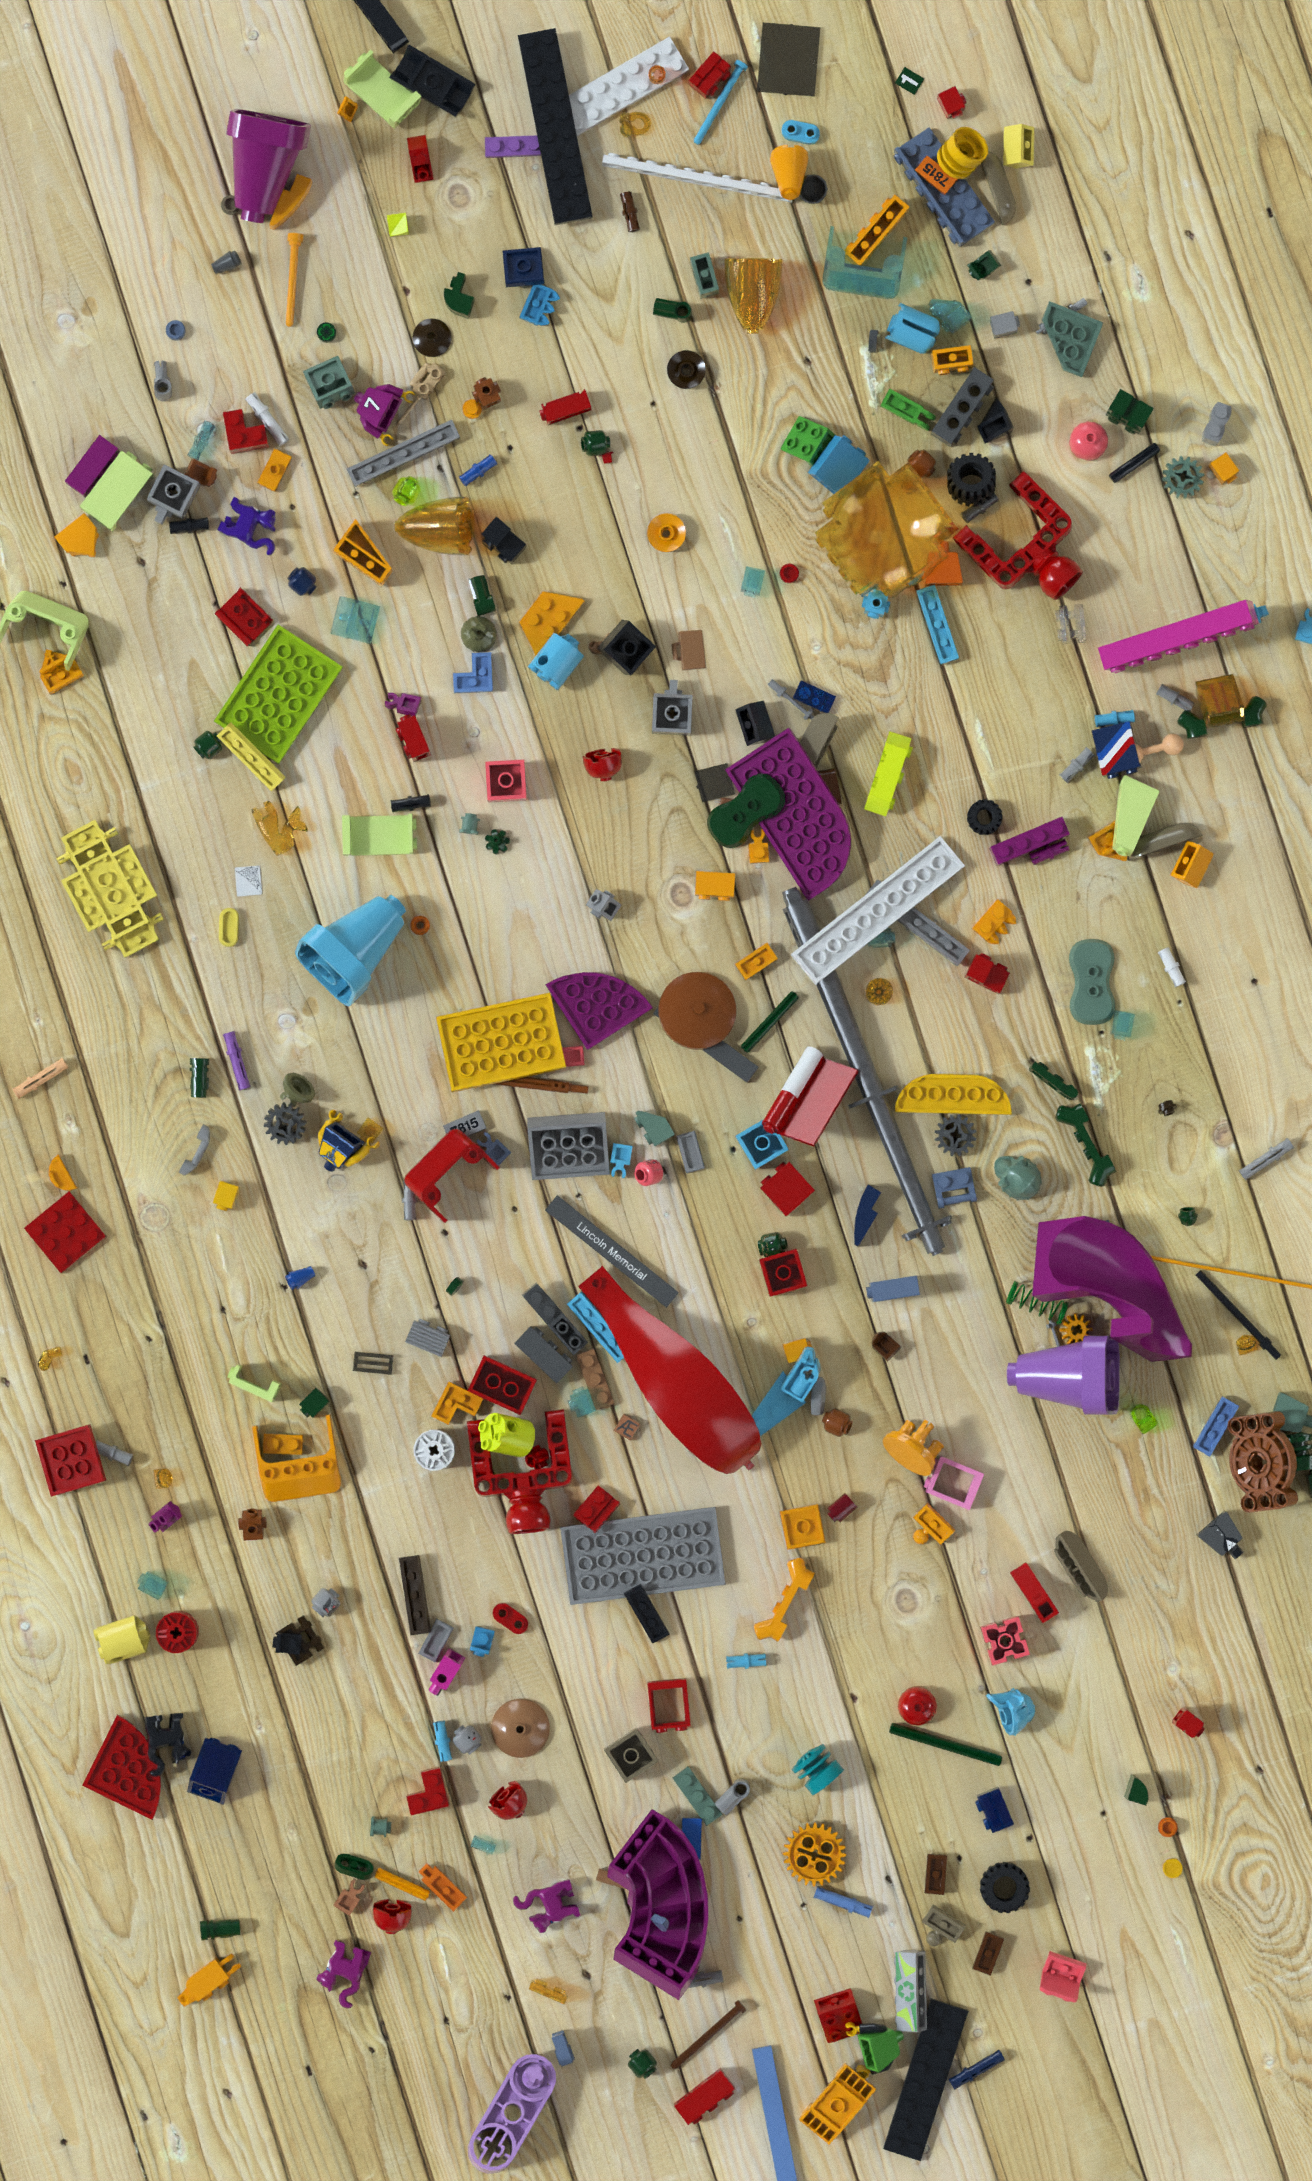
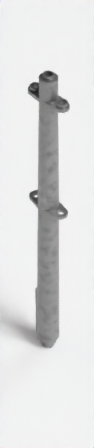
M794 887L782 892L786 904L783 912L799 948L820 932L808 899L802 900L799 890ZM835 969L816 985L850 1067L859 1071L855 1079L864 1099L848 1105L849 1109L866 1103L917 1223L918 1229L901 1235L902 1239L905 1238L907 1242L917 1238L916 1233H919L927 1254L931 1253L932 1256L942 1253V1248L945 1247L937 1225L940 1224L943 1227L951 1224L952 1216L949 1215L940 1220H934L885 1095L899 1089L897 1085L883 1090Z

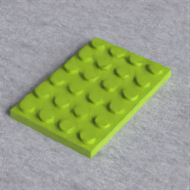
M277 625L214 722L223 728L231 722L262 754L280 764L343 667L285 628Z

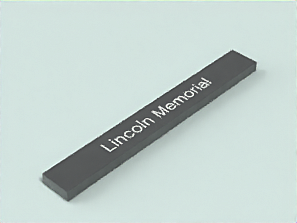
M558 1195L545 1209L546 1212L666 1308L679 1293Z

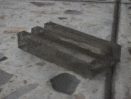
M354 1352L353 1371L392 1375L394 1355ZM358 1356L389 1359V1363L358 1360ZM358 1364L387 1366L388 1370L358 1368L357 1366Z

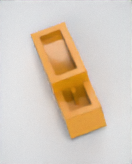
M297 174L291 190L283 189L269 224L270 229L275 230L295 213L307 196L312 185V179Z

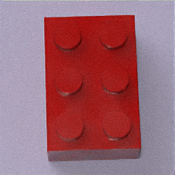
M483 1355L467 1391L521 1415L537 1379Z

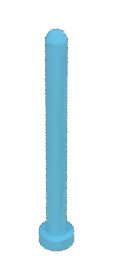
M736 60L734 63L736 67L694 138L695 144L699 145L702 142L741 72L747 70L748 66L742 61Z

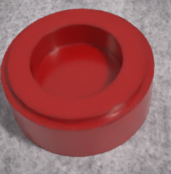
M789 563L781 567L780 578L783 582L791 584L798 579L799 570L794 564Z

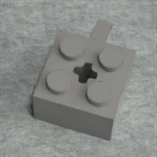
M164 464L147 498V501L155 505V510L158 511L154 521L163 525L166 517L171 518L172 515L184 519L201 486L200 483ZM176 488L178 493L171 496V493L169 491H174Z
M670 680V688L665 690L664 694L654 693L652 734L691 736L693 695H684L682 690H677L678 680ZM671 710H674V712L678 714L674 716V719H671L670 716L667 715V713H670Z

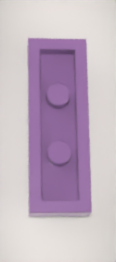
M537 135L485 137L486 158L541 156Z

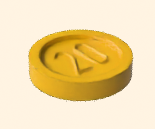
M1170 1858L1164 1862L1163 1872L1167 1877L1177 1878L1181 1875L1183 1868L1179 1860Z

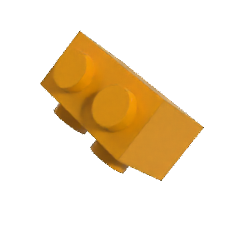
M971 345L932 350L933 372L938 373L940 376L948 375L950 371L955 370L958 373H965L973 367Z
M1187 840L1171 876L1181 883L1197 889L1214 854L1203 846Z
M696 871L695 896H699V900H710V897H718V901H730V898H734L735 873Z

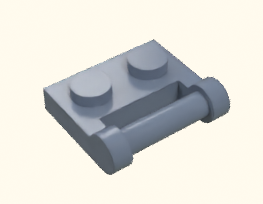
M970 1167L932 1174L938 1209L944 1208L945 1205L961 1202H977ZM962 1188H968L969 1191L967 1194L942 1197V1192Z

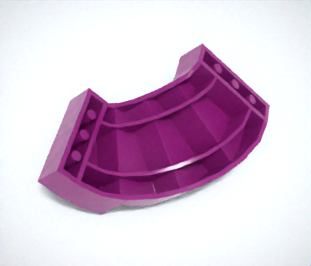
M651 1809L608 1868L607 1877L629 1891L627 1903L631 1908L628 1930L616 1946L613 1960L677 2000H680L698 1972L703 1957L709 1919L708 1893L703 1869L694 1847L681 1829L668 1818ZM654 1914L667 1918L670 1924L666 1932L661 1931L651 1921Z

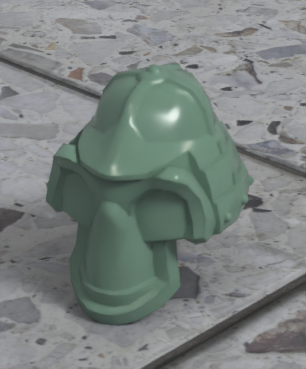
M1002 1156L994 1163L995 1174L1000 1178L998 1185L1009 1197L1017 1199V1201L1029 1200L1038 1193L1042 1184L1041 1172L1030 1159L1020 1156L1018 1159Z

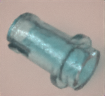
M475 1835L470 1847L486 1852V1855H493L496 1844L493 1843V1840L490 1842Z

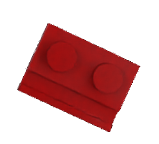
M598 1485L573 1516L596 1533L618 1508L620 1502Z

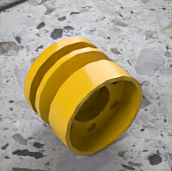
M960 127L939 148L937 152L939 166L950 177L965 179L988 155V145L983 136L976 130L969 127Z

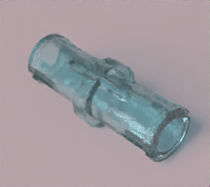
M204 421L200 432L194 437L195 441L187 454L188 457L199 460L205 446H208L209 437L215 428L212 423Z

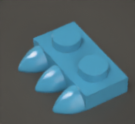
M541 284L533 285L519 318L536 326L548 325L550 322L543 313L555 311L548 301L560 300L559 295L553 289Z

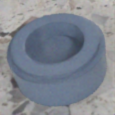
M173 320L167 324L166 334L171 340L177 341L184 337L186 330L182 322Z

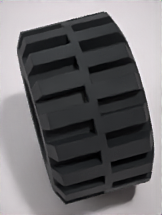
M969 453L968 456L962 454L960 459L956 457L954 463L951 462L947 471V487L949 494H952V499L954 501L958 499L959 504L965 503V506L970 507V504H974L975 507L978 506L979 502L984 504L986 499L990 500L995 492L996 471L993 468V463L989 462L987 457L982 458L981 454L977 453V456H975L973 453ZM968 475H976L982 480L977 484L970 485L964 483L961 479Z
M998 1862L994 1866L988 1867V1870L983 1873V1877L980 1880V1892L983 1900L992 1910H996L998 1913H1011V1911H1017L1019 1907L1025 1905V1901L1029 1898L1030 1883L1020 1867L1013 1863ZM1003 1876L1011 1877L1016 1883V1892L1007 1899L997 1897L993 1890L995 1881Z

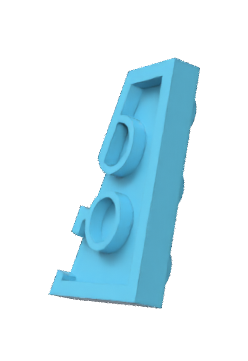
M783 1371L752 1414L760 1436L806 1403L805 1400L802 1403L781 1390L782 1384L787 1377Z

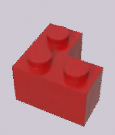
M242 409L223 412L231 454L269 447L265 425L246 428Z
M976 954L964 978L994 993L1000 994L1010 974L1007 971L1008 967L1000 963L994 965V962L991 961L992 958L986 954Z
M441 1766L422 1770L421 1776L425 1790L407 1794L406 1798L411 1816L450 1805Z

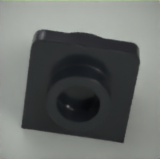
M278 1632L277 1636L273 1637L272 1648H276L275 1653L300 1655L302 1635Z

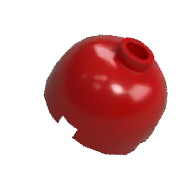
M611 748V752H607L605 749L594 750L582 757L587 773L593 778H600V781L611 780V776L616 775L622 766L621 750L617 748Z
M910 1687L902 1693L898 1700L899 1714L910 1725H924L931 1721L936 1714V1699L924 1687Z
M517 1781L509 1782L510 1786L505 1790L503 1786L499 1788L489 1801L491 1806H488V1808L500 1819H517L525 1812L524 1809L528 1801L527 1794Z
M389 1899L375 1902L373 1919L376 1926L385 1931V1933L396 1934L408 1926L412 1916L411 1904L402 1900H396L397 1904L388 1903Z

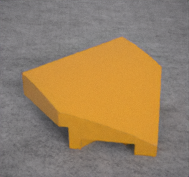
M85 513L54 536L66 553H70L71 556L88 555L89 557H95L96 555L95 547L99 534L97 528Z
M46 649L43 665L39 673L50 695L84 676L75 659L70 671H67L64 666L67 654L56 653Z
M1115 821L1087 837L1098 855L1126 862L1127 856H1121L1116 850L1112 849Z

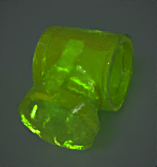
M1135 1404L1131 1407L1130 1417L1142 1434L1147 1433L1159 1424L1146 1405ZM1139 1408L1145 1411V1416L1142 1419H1137L1135 1416V1412Z

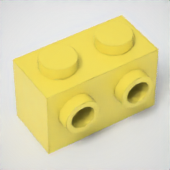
M1024 124L1004 127L1003 165L1012 168L1033 166L1034 127Z

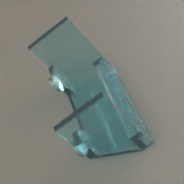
M830 226L822 278L823 286L831 291L884 299L895 298L900 287L907 237H903L900 256H888L884 261L883 269L845 263L844 250L838 246H831L834 226Z

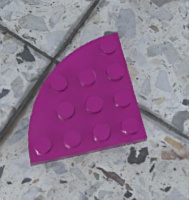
M594 972L575 973L562 976L545 984L587 1050L653 1009L647 999L631 985L606 974Z

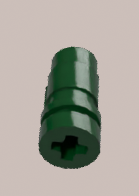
M190 1058V1065H192L190 1071H192L190 1080L191 1097L206 1098V1090L209 1088V1078L207 1077L209 1059Z
M239 1919L219 1920L213 1922V1920H209V1922L207 1920L200 1921L201 1941L208 1940V1938L214 1940L215 1937L228 1938L241 1935Z

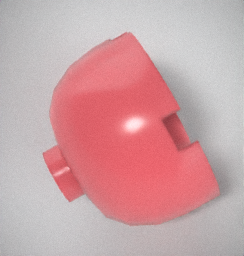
M1087 421L1080 423L1073 429L1069 445L1076 457L1092 461L1104 454L1108 446V436L1100 424Z

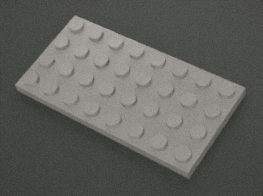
M715 1507L606 1521L596 1533L584 1524L560 1527L570 1605L626 1598L624 1592L639 1584H642L647 1595L726 1585Z

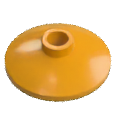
M660 514L649 523L647 529L648 540L658 551H675L685 540V525L680 518L673 514ZM669 531L670 536L664 537L663 532Z

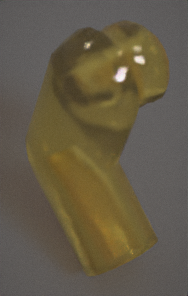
M60 1346L42 1352L38 1360L40 1370L47 1371L53 1358L63 1355Z

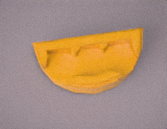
M58 1154L52 1159L49 1166L48 1174L51 1182L62 1190L71 1191L78 1189Z

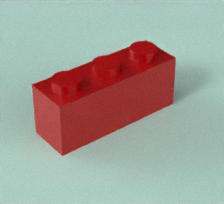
M719 2068L676 2101L674 2107L688 2125L691 2123L696 2124L703 2118L702 2114L707 2110L710 2113L719 2106L717 2103L720 2100L729 2099L734 2094L735 2086L723 2070Z

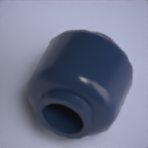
M296 567L287 578L289 580L288 586L299 596H303L306 593L310 595L317 587L314 585L316 577L305 567Z

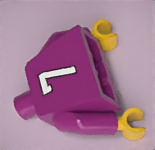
M391 384L379 385L375 389L369 387L365 394L358 392L354 397V401L359 404L356 411L361 415L360 421L364 430L375 438H380L385 446H389L384 441L386 436L392 440L394 438L392 435L383 434L382 432L386 433L403 400L400 397H403L407 403L411 404L413 401L407 400L406 396L408 394L415 396L414 392H403V389Z

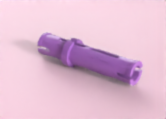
M235 1031L225 1033L223 1037L228 1050L226 1053L230 1057L239 1090L250 1088L251 1085L241 1056L242 1049L241 1047L239 1048Z

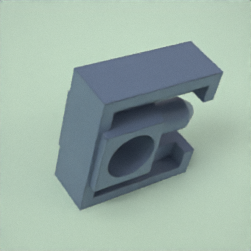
M564 2030L552 2033L559 2065L565 2066L573 2063L575 2057L570 2044L567 2042Z

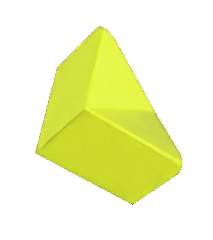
M406 213L387 215L390 237L409 235Z

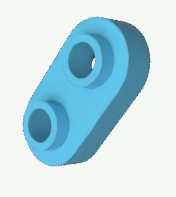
M795 120L786 121L781 130L782 136L786 140L807 145L815 144L820 136L817 126ZM794 127L795 131L791 133L788 131V128ZM813 131L814 135L809 137L806 133Z

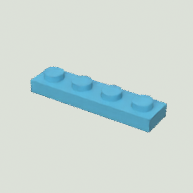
M935 585L916 590L940 665L959 659Z
M581 1291L567 1305L617 1363L620 1362L624 1356L610 1328L600 1312Z

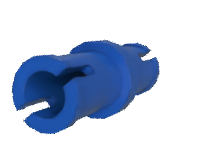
M489 454L478 464L474 463L471 469L459 476V479L464 486H468L478 477H483L486 471L497 465V462Z

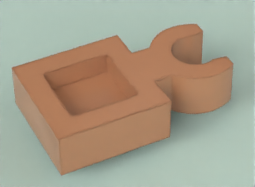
M355 1878L350 1882V1890L348 1891L344 1888L333 1905L349 1916L360 1900L356 1895L361 1893L365 1887L362 1884L361 1888L356 1889L354 1887Z

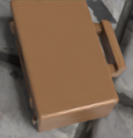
M702 630L678 632L679 642L672 644L673 660L681 661L682 670L706 668ZM676 646H680L681 657H677Z

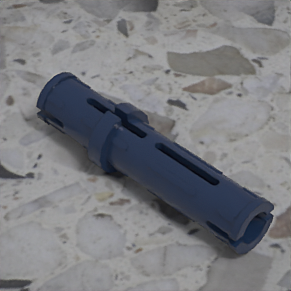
M998 2049L976 2064L963 2068L962 2072L949 2078V2081L954 2090H956L963 2084L974 2081V2078L1005 2061Z

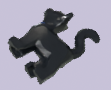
M183 1713L170 1714L169 1728H161L162 1715L145 1717V1730L148 1735V1757L150 1761L157 1764V1769L150 1771L151 1776H160L165 1771L163 1759L156 1755L157 1749L172 1746V1763L176 1764L191 1756V1750L184 1744V1732L180 1725Z

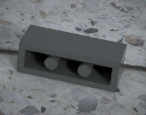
M530 1326L514 1344L554 1382L558 1383L573 1367L570 1364L572 1360L565 1353L563 1355L559 1354L556 1351L559 1347L551 1340L547 1342L542 1338L544 1333L537 1327L533 1329Z

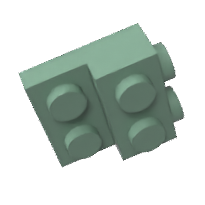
M339 356L303 371L320 409H329L339 400L347 401L355 393Z

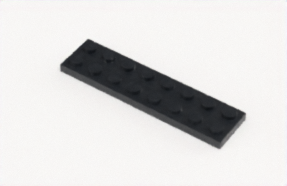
M933 1998L930 1999L927 2009V2030L920 2031L883 2146L884 2150L921 2161L969 2012L968 2010Z

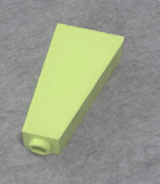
M1126 775L1123 776L1119 784L1112 849L1116 850L1121 856L1130 857L1160 791Z

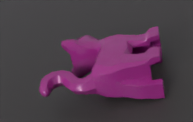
M569 1879L559 1881L551 1887L534 1889L528 1892L524 1902H521L518 1896L513 1898L514 1906L520 1910L528 1909L535 1897L541 1899L546 1912L529 1917L530 1922H533L534 1927L540 1933L546 1932L550 1924L560 1922L569 1915L580 1916L577 1905L563 1906L561 1898L563 1896H574Z
M335 1940L334 1946L336 1950L329 1959L326 1970L318 1974L316 1980L322 1986L328 1988L329 1992L336 1984L337 1975L350 1980L352 1986L344 1989L339 1995L340 2005L349 2009L353 2004L347 2001V1997L357 1993L360 1988L362 1973L369 1962L371 1952L354 1947V1957L350 1960L344 1958L345 1943Z

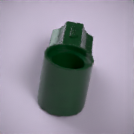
M656 298L653 315L685 323L691 319L692 311L690 305L686 302ZM681 308H685L688 310V314L680 316L678 311Z
M485 575L469 579L477 616L495 612V604L492 594L490 595Z

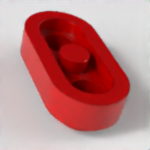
M499 1603L494 1607L493 1617L504 1627L515 1634H522L527 1630V1618L510 1605ZM499 1610H505L506 1615L504 1617H501L499 1615ZM521 1621L522 1627H515V1622Z

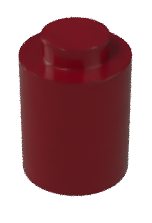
M844 1493L828 1507L830 1512L827 1514L834 1522L838 1520L841 1523L858 1507Z

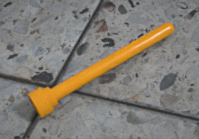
M288 233L287 240L289 246H291L286 325L288 327L293 326L298 249L301 243H303V234Z

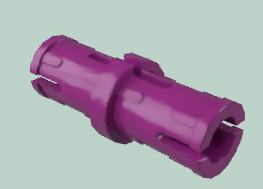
M1063 839L1051 846L1046 845L1044 849L1030 853V859H1033L1031 860L1032 864L1036 865L1047 859L1052 860L1054 856L1070 851L1069 846H1064L1067 845L1066 840Z

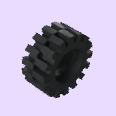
M987 799L978 800L972 804L967 813L969 827L975 833H979V835L994 833L1001 825L1003 819L1002 810L999 808V805ZM981 810L991 812L992 821L989 824L983 825L978 821L977 815Z

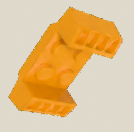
M844 2063L817 2099L810 2103L803 2111L799 2121L830 2145L875 2092L876 2087L847 2063Z

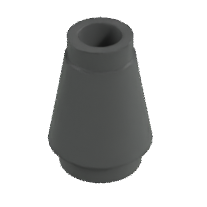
M234 250L232 252L228 251L211 265L214 272L218 274L237 269L242 263L237 252Z

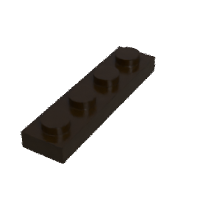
M420 1555L400 1557L399 1563L410 1636L430 1633L431 1627Z

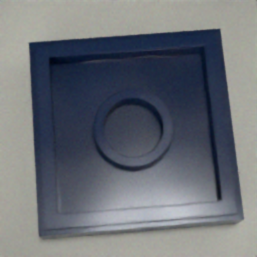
M541 247L503 250L506 288L544 284Z

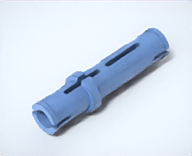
M817 1886L813 1897L844 1908L849 1913L854 1912L867 1918L870 1917L873 1906L857 1901L854 1897L851 1899L820 1886Z

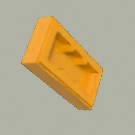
M274 448L257 483L275 492L292 457Z

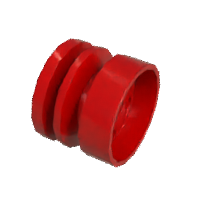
M173 1611L165 1615L156 1627L158 1644L170 1653L187 1651L196 1643L199 1636V1626L196 1619L185 1611ZM176 1627L179 1628V1632H182L177 1638L172 1633V1630H175Z

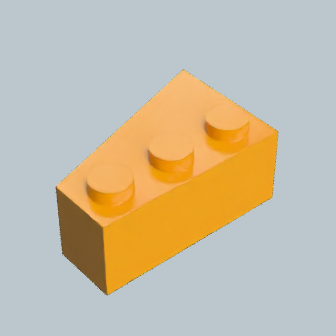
M355 519L335 546L333 552L382 587L393 570Z

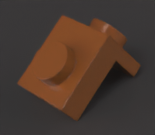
M192 458L184 475L198 481L202 486L210 487L217 478V469Z

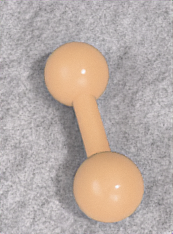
M1172 733L1165 736L1161 744L1145 748L1135 744L1139 763L1145 755L1161 751L1168 755L1179 754L1184 747L1183 739L1178 734Z

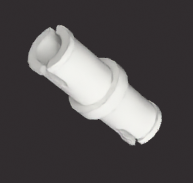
M1167 947L1159 951L1158 954L1166 967L1164 970L1169 973L1174 987L1184 984L1186 981L1178 968L1180 965L1178 962H1175L1170 948Z

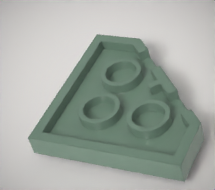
M1049 301L1042 317V322L1062 369L1082 377L1103 322Z

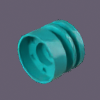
M824 1744L806 1752L791 1769L794 1773L803 1769L798 1778L803 1779L806 1776L810 1778L804 1786L812 1795L820 1792L844 1771L837 1760H833L830 1763L826 1762L831 1755L829 1751L822 1756L820 1755L826 1748Z

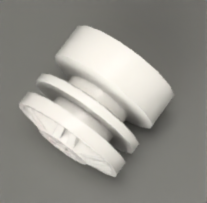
M431 1429L422 1433L416 1439L414 1456L417 1463L423 1468L437 1471L447 1467L452 1462L455 1455V1443L447 1432ZM437 1445L439 1454L431 1455L429 1447Z

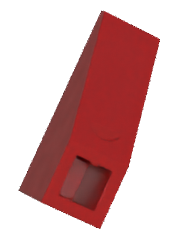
M1026 1562L1010 1572L1042 1623L1059 1614L1057 1608Z

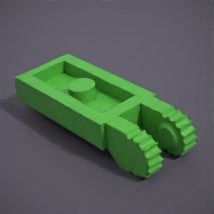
M892 389L888 390L880 405L885 410L926 431H929L930 426L918 420L920 413L929 420L934 421L936 418L934 414L923 409V406Z

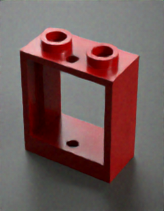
M686 1678L648 1681L652 1730H656V1733L668 1732L667 1728H675V1731L687 1730V1727L691 1726ZM682 1688L685 1720L656 1723L653 1690Z

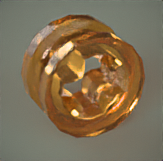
M655 65L649 69L648 77L650 82L661 84L665 80L666 72L662 66ZM656 70H659L660 74H663L662 76H659L658 79H654V76L651 75L652 73H655Z

